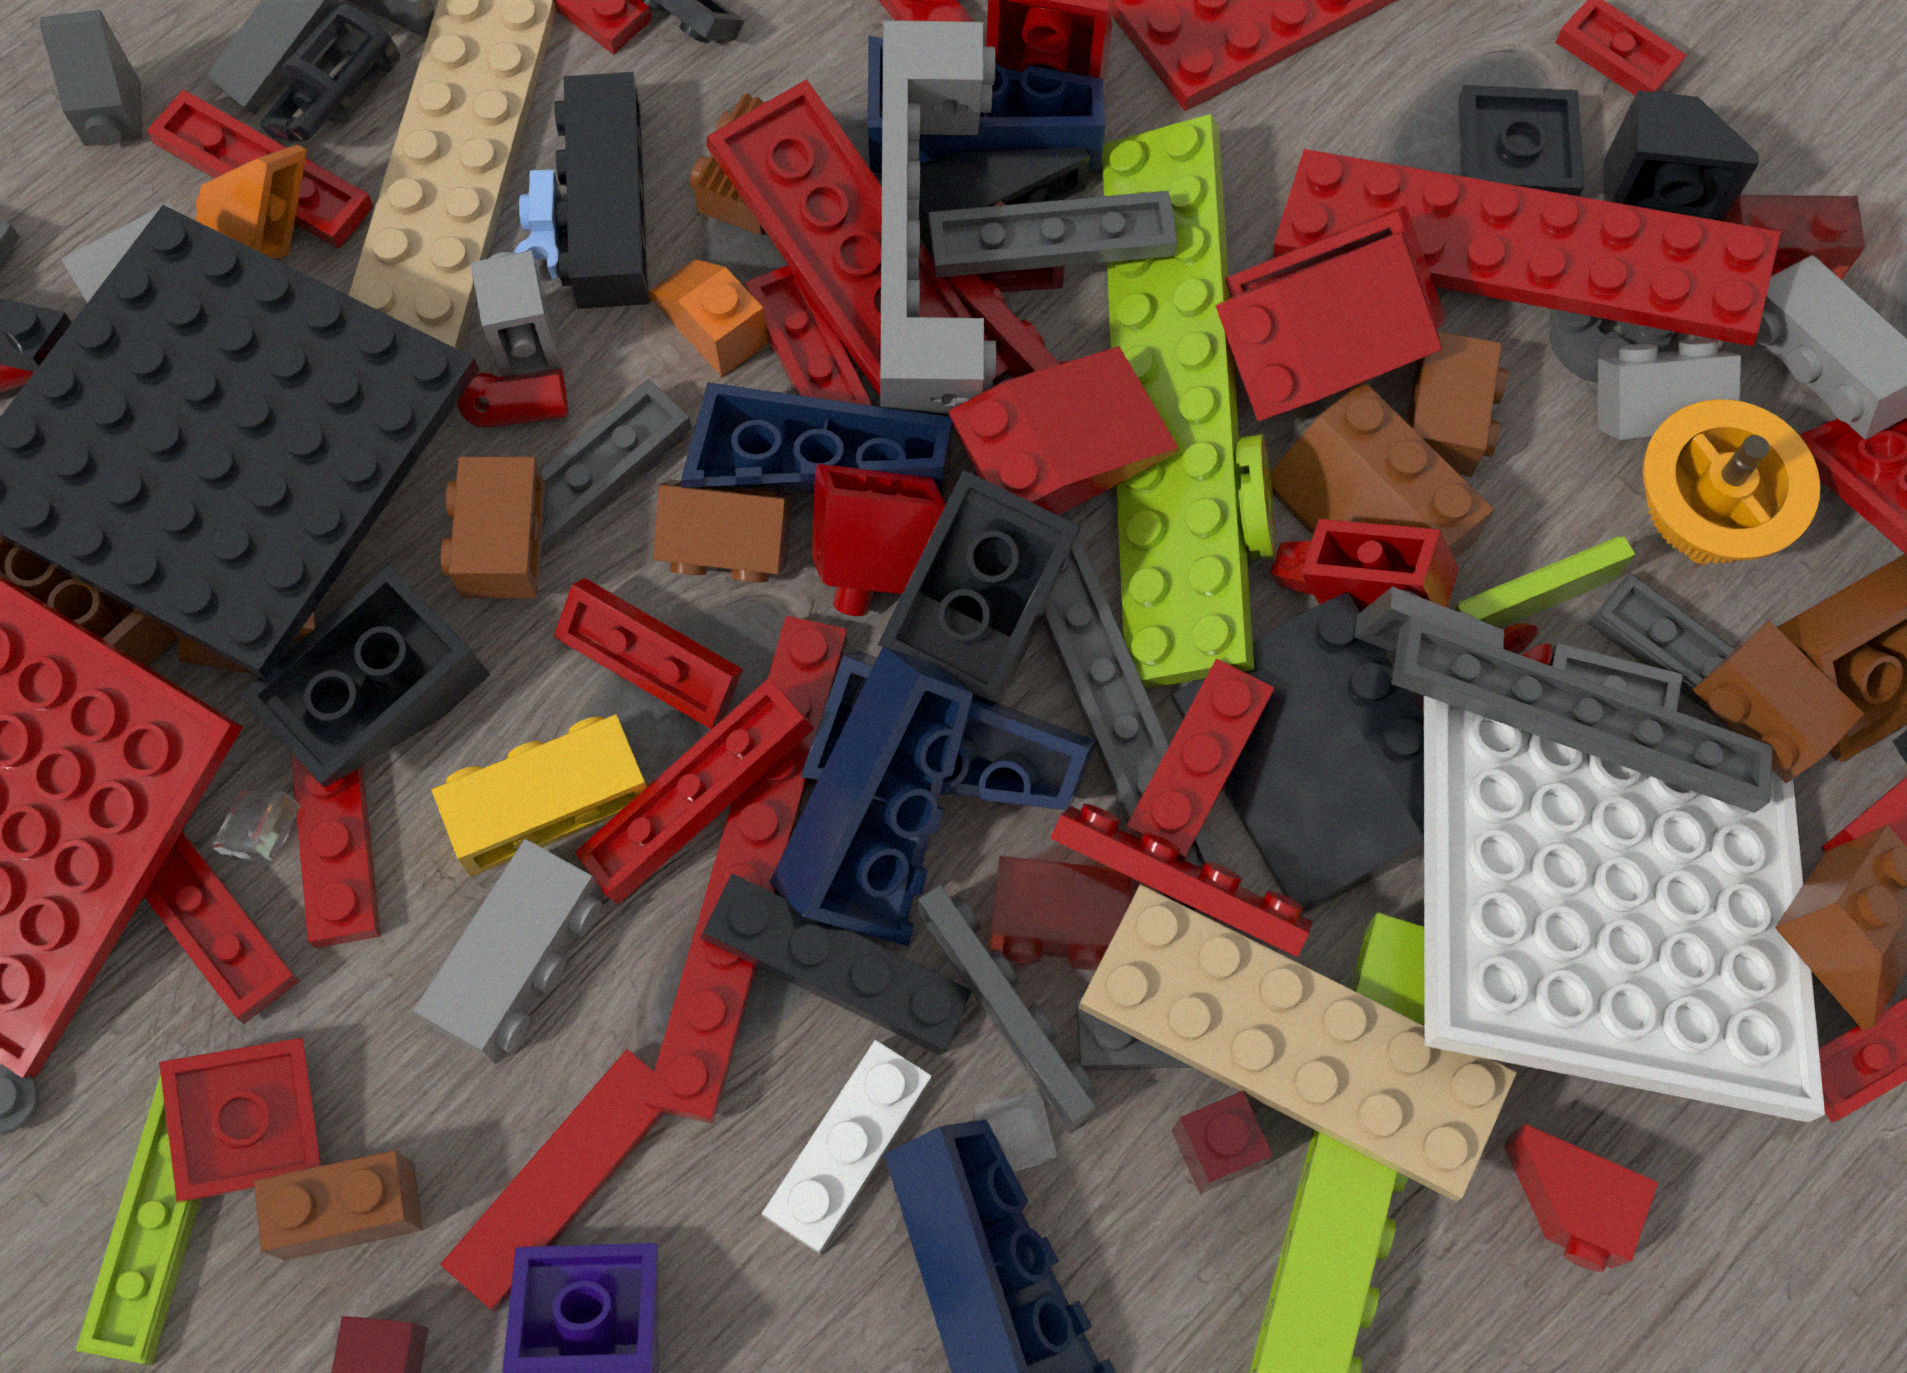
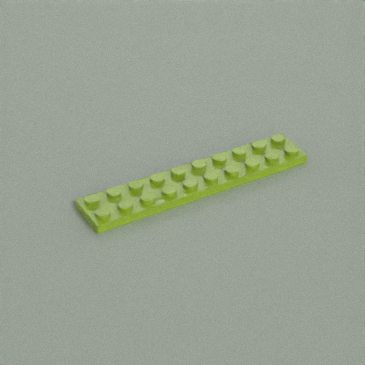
M1208 114L1103 144L1104 196L1169 191L1177 237L1175 256L1107 262L1111 349L1120 346L1179 448L1178 453L1117 485L1123 639L1145 689L1205 679L1216 658L1243 672L1254 670L1247 548L1243 533L1238 489H1241L1242 472L1240 464H1237L1236 461L1239 426L1235 365L1231 347L1215 307L1216 304L1230 297V291L1225 281L1229 274L1219 125L1212 114Z

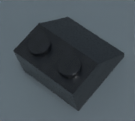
M1637 91L1604 158L1603 201L1724 222L1759 165V153L1699 97L1677 95L1668 91Z

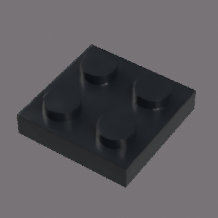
M1463 85L1458 98L1461 175L1463 177L1581 196L1584 190L1578 90Z

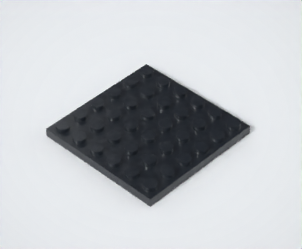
M162 205L0 417V539L267 680L480 369L473 356Z

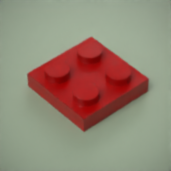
M303 1037L159 1062L177 1204L255 1189L254 1180L321 1166Z

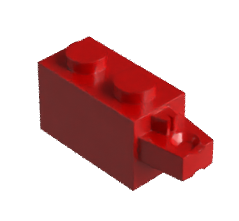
M1319 519L1312 541L1280 543L1276 560L1272 564L1271 575L1280 587L1314 595L1319 605L1348 592L1358 610L1362 612L1392 586L1400 590L1414 592L1423 599L1447 608L1459 568L1440 529Z

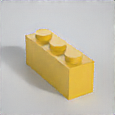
M617 714L605 719L600 716L583 719L571 726L568 734L546 743L532 741L519 745L508 753L507 759L485 768L470 766L460 769L448 776L445 784L435 787L431 791L456 857L469 876L472 877L511 861L524 839L542 848L612 819L647 787Z

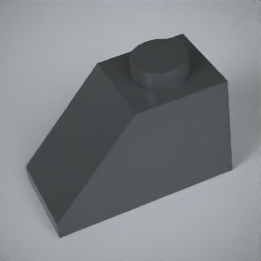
M101 10L40 17V27L63 112L84 146H109L121 141L142 139L141 82Z

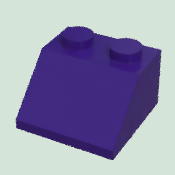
M657 1243L516 1247L502 1373H658Z

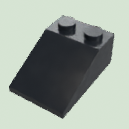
M963 470L878 645L881 647L886 646L936 665L969 691L992 702L1001 703L1029 647L1081 527Z
M387 565L285 654L267 680L259 677L239 696L312 776L326 788L443 718L491 674L467 645Z

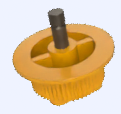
M1727 399L1706 400L1688 405L1676 411L1655 431L1648 443L1643 459L1642 474L1647 495L1646 506L1650 509L1648 513L1652 515L1650 520L1654 521L1653 526L1658 528L1657 532L1662 534V538L1667 539V544H1672V547L1678 549L1679 553L1684 552L1692 561L1699 564H1710L1712 562L1724 564L1726 561L1732 563L1733 560L1737 562L1739 560H1755L1776 554L1793 544L1805 532L1818 508L1820 479L1817 465L1808 446L1799 434L1784 420L1750 403Z

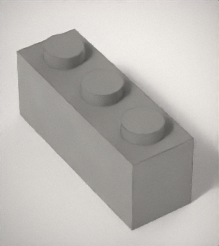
M1814 255L1771 276L1756 342L1765 345L1789 368L1795 379L1805 383L1830 407L1833 414L1839 420L1850 425L1864 440L1907 418V339Z
M524 839L413 1011L428 1026L493 1063H496L503 1050L511 1052L519 1044L529 1026L530 1017L526 1014L539 993H549L560 979L566 966V959L562 956L576 934L580 937L586 935L599 916L602 902L598 899L602 893L593 876Z

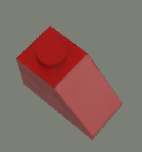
M1527 1124L1511 1133L1504 1148L1545 1238L1565 1247L1563 1256L1567 1260L1592 1271L1604 1272L1606 1266L1614 1268L1631 1262L1658 1182Z

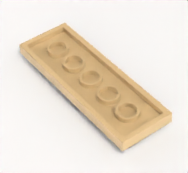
M1141 884L1078 1008L1240 1092L1244 1091L1246 1095L1455 1202L1461 1200L1465 1194L1517 1072L1488 1058L1425 1046V1026Z

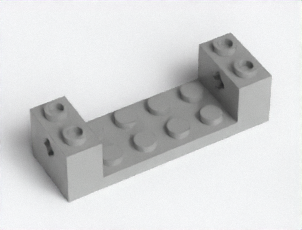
M883 20L880 407L950 417L948 413L950 409L993 387V379H995L996 341L984 340V318L919 317L920 134L978 135L980 113H991L992 85H994L995 47L983 46V22Z

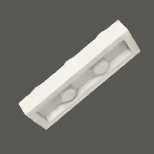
M874 1040L761 1213L762 1216L821 1255L932 1081V1076Z

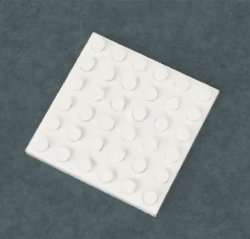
M1424 696L1425 1046L1803 1122H1810L1825 1115L1811 969L1775 929V926L1803 886L1793 779L1785 783L1772 770L1770 803L1756 813Z

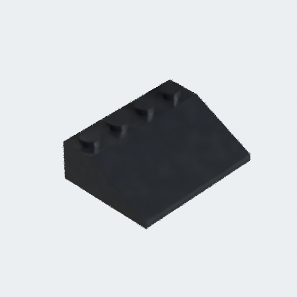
M1348 592L1289 619L1253 642L1254 670L1244 673L1274 687V691L1223 787L1224 792L1283 895L1304 907L1302 914L1424 854V716L1407 689L1391 684L1394 667L1384 650L1379 646L1355 638L1356 616L1360 611ZM1205 679L1194 680L1172 694L1171 699L1183 719Z

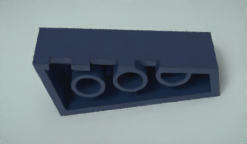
M868 35L869 163L872 173H882L883 38ZM995 59L994 85H992L991 113H980L978 135L920 134L919 161L920 163L928 160L936 161L952 152L1084 147L1089 154L1088 172L1101 171L1105 133L1103 79L1030 65L1023 72L1008 70L998 65L997 59Z

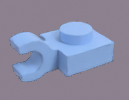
M530 170L529 194L520 195L519 214L522 229L531 230V234L516 247L514 253L532 250L535 260H547L551 279H559L558 252L562 251V236L558 225L557 200H562L554 170Z

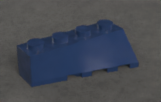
M707 382L681 477V487L749 484L814 493L817 464L930 477L933 478L943 499L950 466L952 421L950 417Z
M886 646L882 647L769 881L802 917L909 946L914 924L908 920L914 895H922L928 872L922 866L930 833H938L944 810L938 805L943 780L945 777L953 774L973 696L971 691L936 665Z
M862 651L843 655L801 778L819 780L877 657ZM973 694L953 774L944 778L940 795L970 796L987 801L1067 810L1075 801L1097 740Z
M987 1119L939 1126L884 1154L951 1373H1116L1109 1359L1098 1362L1084 1332L1093 1327L1079 1300L1071 1304L1068 1303L1050 1267L1059 1260L1047 1236L1042 1238L1036 1231L1030 1228L1022 1210H1024L1028 1203V1199Z

